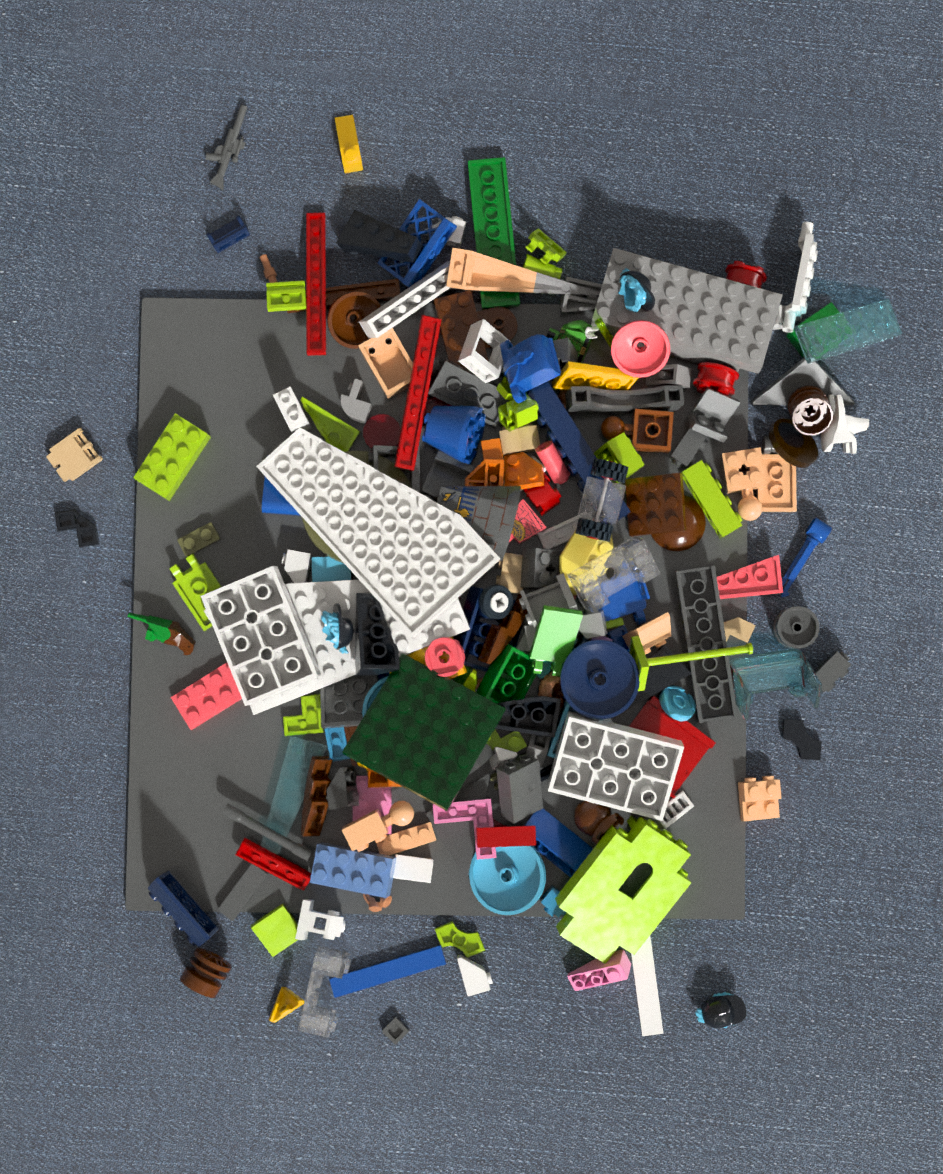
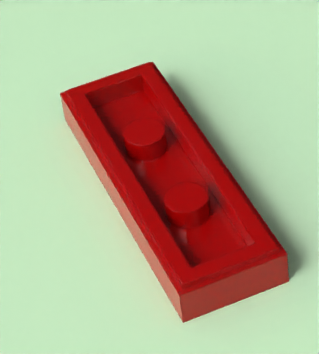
M535 826L476 828L477 848L536 846Z

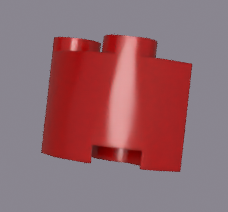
M545 472L544 486L522 489L541 516L559 505V498L562 497L556 488H551L549 485L550 479Z

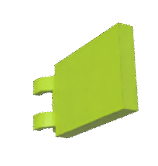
M191 554L186 558L191 568L185 572L181 571L178 564L170 568V571L177 579L172 584L203 631L212 627V623L204 613L206 608L201 596L222 586L206 562L200 565L195 555Z

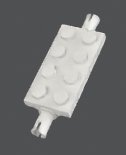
M811 222L802 223L798 240V247L802 251L793 302L785 307L782 331L793 332L795 320L801 321L802 315L807 312L808 303L806 301L811 291L810 279H813L814 276L813 264L817 260L818 250H816L817 242H814V234H812L814 225Z

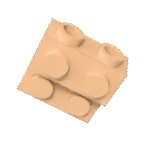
M762 776L763 780L749 777L744 778V782H738L741 821L780 818L778 799H781L780 779H774V776Z

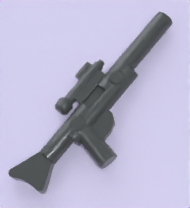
M240 105L233 128L228 131L224 146H218L215 153L206 152V160L217 161L220 164L218 172L210 181V184L218 187L221 191L224 190V175L231 155L234 154L232 162L237 163L240 150L244 149L246 143L243 137L240 140L237 139L247 111V107L244 105Z

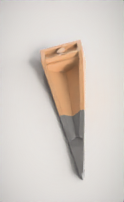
M458 248L452 249L446 287L471 291L578 295L600 294L598 291L531 271L474 251Z

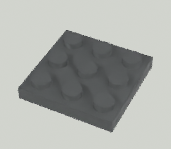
M354 675L321 688V727L326 729L358 726L363 719L362 710L365 697L373 685L379 681V675Z

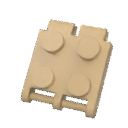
M82 428L77 429L50 448L51 453L46 456L54 468L59 465L61 466L56 471L64 482L69 479L74 481L103 460L102 456H99L92 447V442H89L82 433ZM88 449H90V451L93 453V455L95 456V459H94V457L91 455V453L88 451Z

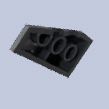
M356 593V675H379L400 669L398 647L393 641L390 627L387 626L380 602L372 593Z
M535 696L496 703L506 708L495 729L555 737L561 698Z

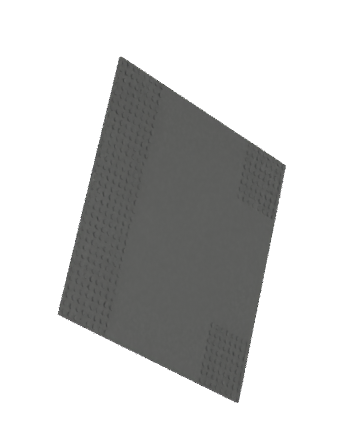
M142 299L137 471L175 413L206 432L211 438L170 501L137 481L133 613L148 617L151 615L178 622L180 627L196 643L190 655H183L184 652L177 646L167 645L159 640H146L148 623L133 619L125 907L129 911H163L158 900L154 901L150 897L148 887L157 877L169 870L204 912H219L217 909L251 865L248 861L235 855L244 837L311 873L318 843L324 842L350 848L342 828L353 822V807L329 810L328 806L320 836L301 835L304 792L312 756H329L325 730L324 733L284 735L283 717L302 715L301 697L253 715L250 705L245 706L241 699L193 730H190L171 699L178 692L227 663L213 626L203 631L172 584L177 579L170 571L171 567L178 564L182 572L191 568L177 539L210 522L213 523L221 540L194 553L200 565L206 562L222 587L271 566H278L284 584L294 583L284 569L285 565H282L284 553L287 554L288 550L310 553L312 557H328L309 538L301 516L262 513L265 475L256 466L293 434L273 395L291 387L312 427L307 432L326 442L309 413L303 407L300 400L302 397H305L360 431L349 451L368 452L371 449L365 443L363 437L365 424L348 418L341 406V395L349 396L350 394H347L349 384L354 383V380L358 379L363 382L358 400L370 403L372 406L368 420L378 414H387L399 423L401 429L408 388L387 399L360 350L340 345L330 334L327 324L330 308H326V355L307 356L306 311L287 313V311L268 312L267 300ZM382 301V302H379V304H380L381 306H383L385 303H387V302H383V301ZM434 302L427 303L392 327L412 362L414 360L421 316L426 315L437 318ZM474 303L476 312L481 311V303ZM520 304L517 307H506V309L514 314L518 324L517 333L511 343L514 347L536 334L547 336L550 328L560 331L564 324L571 321L583 320L591 325L595 309L561 313L560 304ZM355 314L350 316V320L355 319ZM601 329L595 331L594 335L597 338L592 339L583 364L619 369L611 355V344L615 333ZM439 330L436 353L445 361L447 355L441 331ZM639 342L637 345L639 347L644 346V343ZM493 348L486 350L488 360L490 359ZM669 356L665 365L679 364L692 369L690 388H683L684 405L677 411H668L674 412L671 451L669 453L636 451L641 456L645 465L626 479L681 473L691 467L688 465L685 469L683 467L681 469L677 468L671 463L672 460L669 457L689 429L690 424L687 417L702 396V393L697 392V388L693 385L694 379L698 378L699 374L697 363ZM743 369L738 371L739 378L733 385L735 392L734 395L730 396L739 400L740 405L724 426L728 438L723 443L707 436V444L702 451L698 449L695 454L697 459L693 463L694 465L702 460L703 463L709 465L712 470L711 476L721 484L722 489L720 490L724 496L727 495L731 500V508L734 512H738L737 507L742 499V493L727 494L721 455L722 453L748 449V371ZM499 375V378L494 379L491 382L498 385L499 383H502L503 379ZM435 377L430 380V385H432ZM646 377L638 378L629 390L655 387L647 386ZM553 378L548 382L551 385L554 392L556 393V395L558 396L561 389L553 388L552 381L555 379ZM633 411L568 412V414L594 453L609 441L602 435V422L607 417L616 416L621 418L624 424H632ZM536 420L530 422L532 425H537L540 445L548 441L545 428L541 429ZM485 422L483 438L475 449L477 455L472 463H470V465L474 466L472 471L483 461L481 441L499 438V431H502V427H504L500 422L497 427ZM427 424L422 425L419 440L420 491L438 452V449L422 441ZM651 427L648 430L650 435L656 433V431H653V428ZM536 451L524 452L530 457L535 456L541 462ZM383 456L395 464L396 456ZM742 466L739 470L743 475H746L748 471L745 466ZM399 468L409 480V470ZM547 470L545 471V474L550 479L549 485L552 489L556 488L562 497L559 498L560 504L543 516L540 515L524 491H520L519 503L521 500H525L547 527L545 530L590 510L595 520L597 510L589 506L587 502L588 496L585 492L582 493L576 484L578 480L575 476L571 477L570 475L565 483L558 484L553 483ZM683 480L684 495L695 500ZM620 482L615 485V488L627 505L626 484ZM627 515L611 525L613 526V549L596 578L589 584L620 575L617 560L626 558L631 571H635L639 580H644L650 599H645L646 608L643 609L646 623L668 612L670 615L671 637L665 639L667 643L664 645L674 655L687 653L675 570L715 565L716 577L746 567L747 520L742 518L741 527L719 539L705 516V531L699 542L687 550L676 552L659 546L651 535L629 536ZM535 535L521 544H518L515 539L511 540L505 553L522 555L523 549L544 548L538 535ZM568 541L550 550L563 551ZM312 560L307 582H312ZM499 561L472 586L485 589L490 585H495L497 575L501 576L502 568H498ZM351 571V580H359ZM584 587L576 594L575 602L579 606L591 609L586 588ZM469 588L460 596L461 599L459 601L462 608H464ZM522 588L525 594L538 590L532 588ZM512 594L514 600L517 599L518 594ZM747 597L720 599L723 622L737 617L747 621ZM632 613L618 617L623 618L628 632L641 626L635 623ZM524 623L520 632L516 649L525 633ZM581 632L576 636V638L578 639L576 644H578L580 641V638L582 636ZM731 635L727 640V648L746 645V642ZM652 646L650 648L651 652L646 654V658H650L660 647ZM522 651L527 655L530 653V651ZM747 653L729 655V662L734 671V695L738 718L698 723L695 711L693 716L687 720L716 742L712 749L709 748L675 793L677 795L683 790L694 805L693 808L666 828L673 835L672 838L675 840L681 839L688 845L687 849L691 855L681 868L688 873L691 884L663 919L743 920L745 918L746 821H741L738 782H744V778H746ZM689 661L681 662L690 671ZM475 669L477 671V679L484 678L486 672ZM691 674L670 685L683 688L684 692L687 695L690 694L694 699ZM536 676L524 698L538 696L539 685L544 678ZM320 689L306 695L320 694ZM663 690L654 694L653 696L659 699V696ZM649 698L612 717V721L628 727ZM495 729L500 738L512 732ZM519 732L526 745H528L531 734ZM527 747L516 752L518 755L516 759L526 753ZM546 755L542 767H539L540 770L553 764L554 758ZM351 759L331 763L328 774L331 782L339 768L352 767ZM489 759L481 767L468 775L460 791L488 773L490 776L493 773H497V771H492ZM353 766L356 776H368L366 769L360 766ZM549 778L541 782L543 809L594 849L596 845L591 841L593 836L581 832L574 821L575 809L583 800L549 792L547 787ZM489 780L485 799H491L493 818L507 827L523 826L530 815L516 823L501 817L499 790L494 788V784L498 783V780ZM404 787L392 788V805L397 801H406L414 809L412 821L405 826L393 824L392 833L430 822L426 813L433 809V803ZM679 798L678 802L681 804L683 808H685L686 806ZM674 803L671 804L673 808L676 810V812L679 813L680 811L677 809ZM226 805H232L244 814L290 840L313 851L310 858L306 861L240 822H236L223 815L222 813ZM611 808L612 815L618 813L624 818L623 825L618 824L616 828L620 827L627 833L631 830L627 823L631 815L636 819L642 817L647 821L648 819L654 821L649 817ZM666 808V812H667V813L669 814V816L672 818L673 815H672V814L670 813V811ZM434 826L433 830L436 841L396 853L398 855L433 859L431 883L393 878L390 893L392 901L388 907H382V910L379 912L369 910V905L365 901L363 893L313 884L310 881L305 890L302 891L268 873L240 911L269 913L281 904H284L290 913H300L303 900L311 899L315 900L314 911L327 914L328 910L340 912L339 914L552 917L544 910L545 906L540 902V898L531 908L515 915H500L485 908L472 891L469 875L465 878ZM375 840L369 843L368 848L364 849V851L379 853ZM475 845V848H474L473 856H474V854L476 853V845ZM539 852L546 870V883L541 895L542 897L551 885L561 891L571 877ZM648 863L639 864L626 879L628 880V887L619 888V890L633 898L652 873V866ZM370 895L371 897H374L377 902H380V897Z

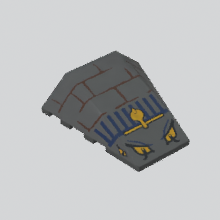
M441 486L437 503L461 515L500 557V561L503 560L518 509L521 486Z

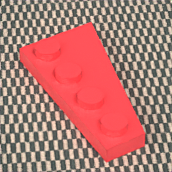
M779 555L718 576L717 583L720 599L783 593Z

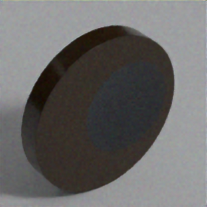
M779 419L770 427V442L775 451L786 462L799 468H807L817 460L818 447L811 435L800 433L794 427L792 420Z

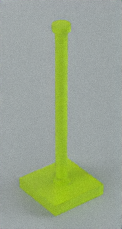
M633 636L630 641L629 653L634 658L639 670L638 677L640 683L638 691H645L649 666L742 653L749 655L753 654L752 643H746L743 646L646 658L639 636Z

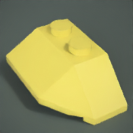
M576 530L574 531L559 556L560 574L564 573L572 595L580 592L598 575L613 549L612 534L610 542L591 539L576 534Z

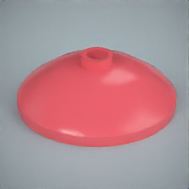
M646 320L629 322L622 326L614 335L611 344L612 359L615 365L629 376L642 378L654 375L665 366L669 359L670 342L668 336L660 326ZM643 342L644 346L639 347L637 344Z

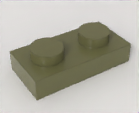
M212 522L177 539L186 557L221 540Z

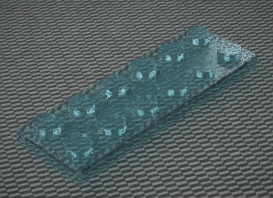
M889 299L801 324L794 328L807 364L902 334Z

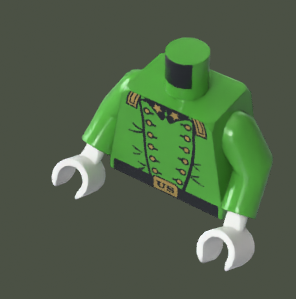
M583 320L571 321L564 324L560 331L550 328L546 337L552 338L553 341L569 338L578 351V363H583L592 339L597 338L594 333L599 330V327H592Z

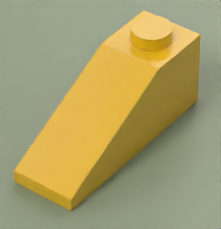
M353 115L336 117L335 123L344 172L362 171L363 165Z

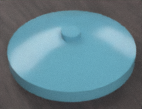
M534 846L496 847L497 858L477 860L475 853L470 865L469 880L475 897L485 908L500 915H515L528 910L539 900L545 888L546 870L542 857Z

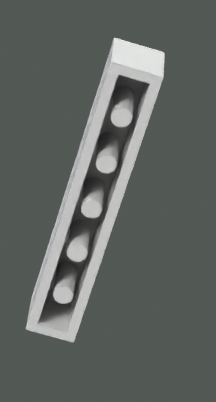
M447 261L359 321L367 337L378 338L448 290L450 287H446L450 261Z

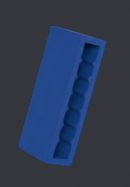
M545 809L531 814L523 824V826L536 827V846L534 847L569 877L573 876L593 850L591 846Z

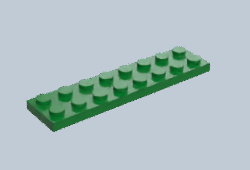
M505 157L469 160L468 173L476 252L516 265ZM480 291L482 310L495 307L520 306L519 292Z

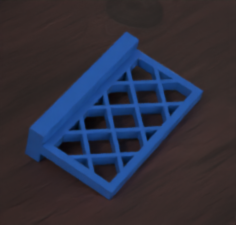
M420 199L399 229L408 233V226L415 223L416 233L410 235L417 236L420 242V235L429 233V241L427 244H422L424 248L415 263H399L398 260H394L395 265L387 266L385 261L388 257L380 258L377 264L402 281L407 287L412 286L425 276L457 228V225ZM423 206L426 208L427 216L418 218V211ZM440 218L442 221L439 226L432 229L431 219ZM427 220L428 230L420 231L419 222ZM408 266V273L403 278L400 275L399 267Z

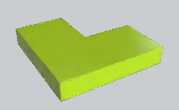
M320 694L301 696L302 715L283 717L285 736L324 733L321 727Z

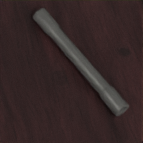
M230 804L226 805L222 813L283 846L308 861L313 852L300 843L290 840L249 817Z

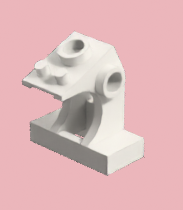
M304 899L295 939L306 940L308 932L323 934V938L334 940L335 937H340L341 932H344L345 929L344 917L339 914L340 912L328 910L327 914L314 911L315 900ZM316 917L327 919L325 929L314 927Z

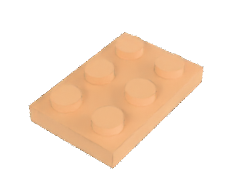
M762 454L767 484L765 488L757 489V499L762 504V512H796V466L786 462L779 454Z

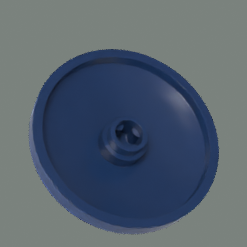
M607 640L589 641L576 647L565 659L560 673L562 694L567 703L577 713L592 719L612 718L623 713L636 698L640 683L638 677L639 670L634 658L622 646Z

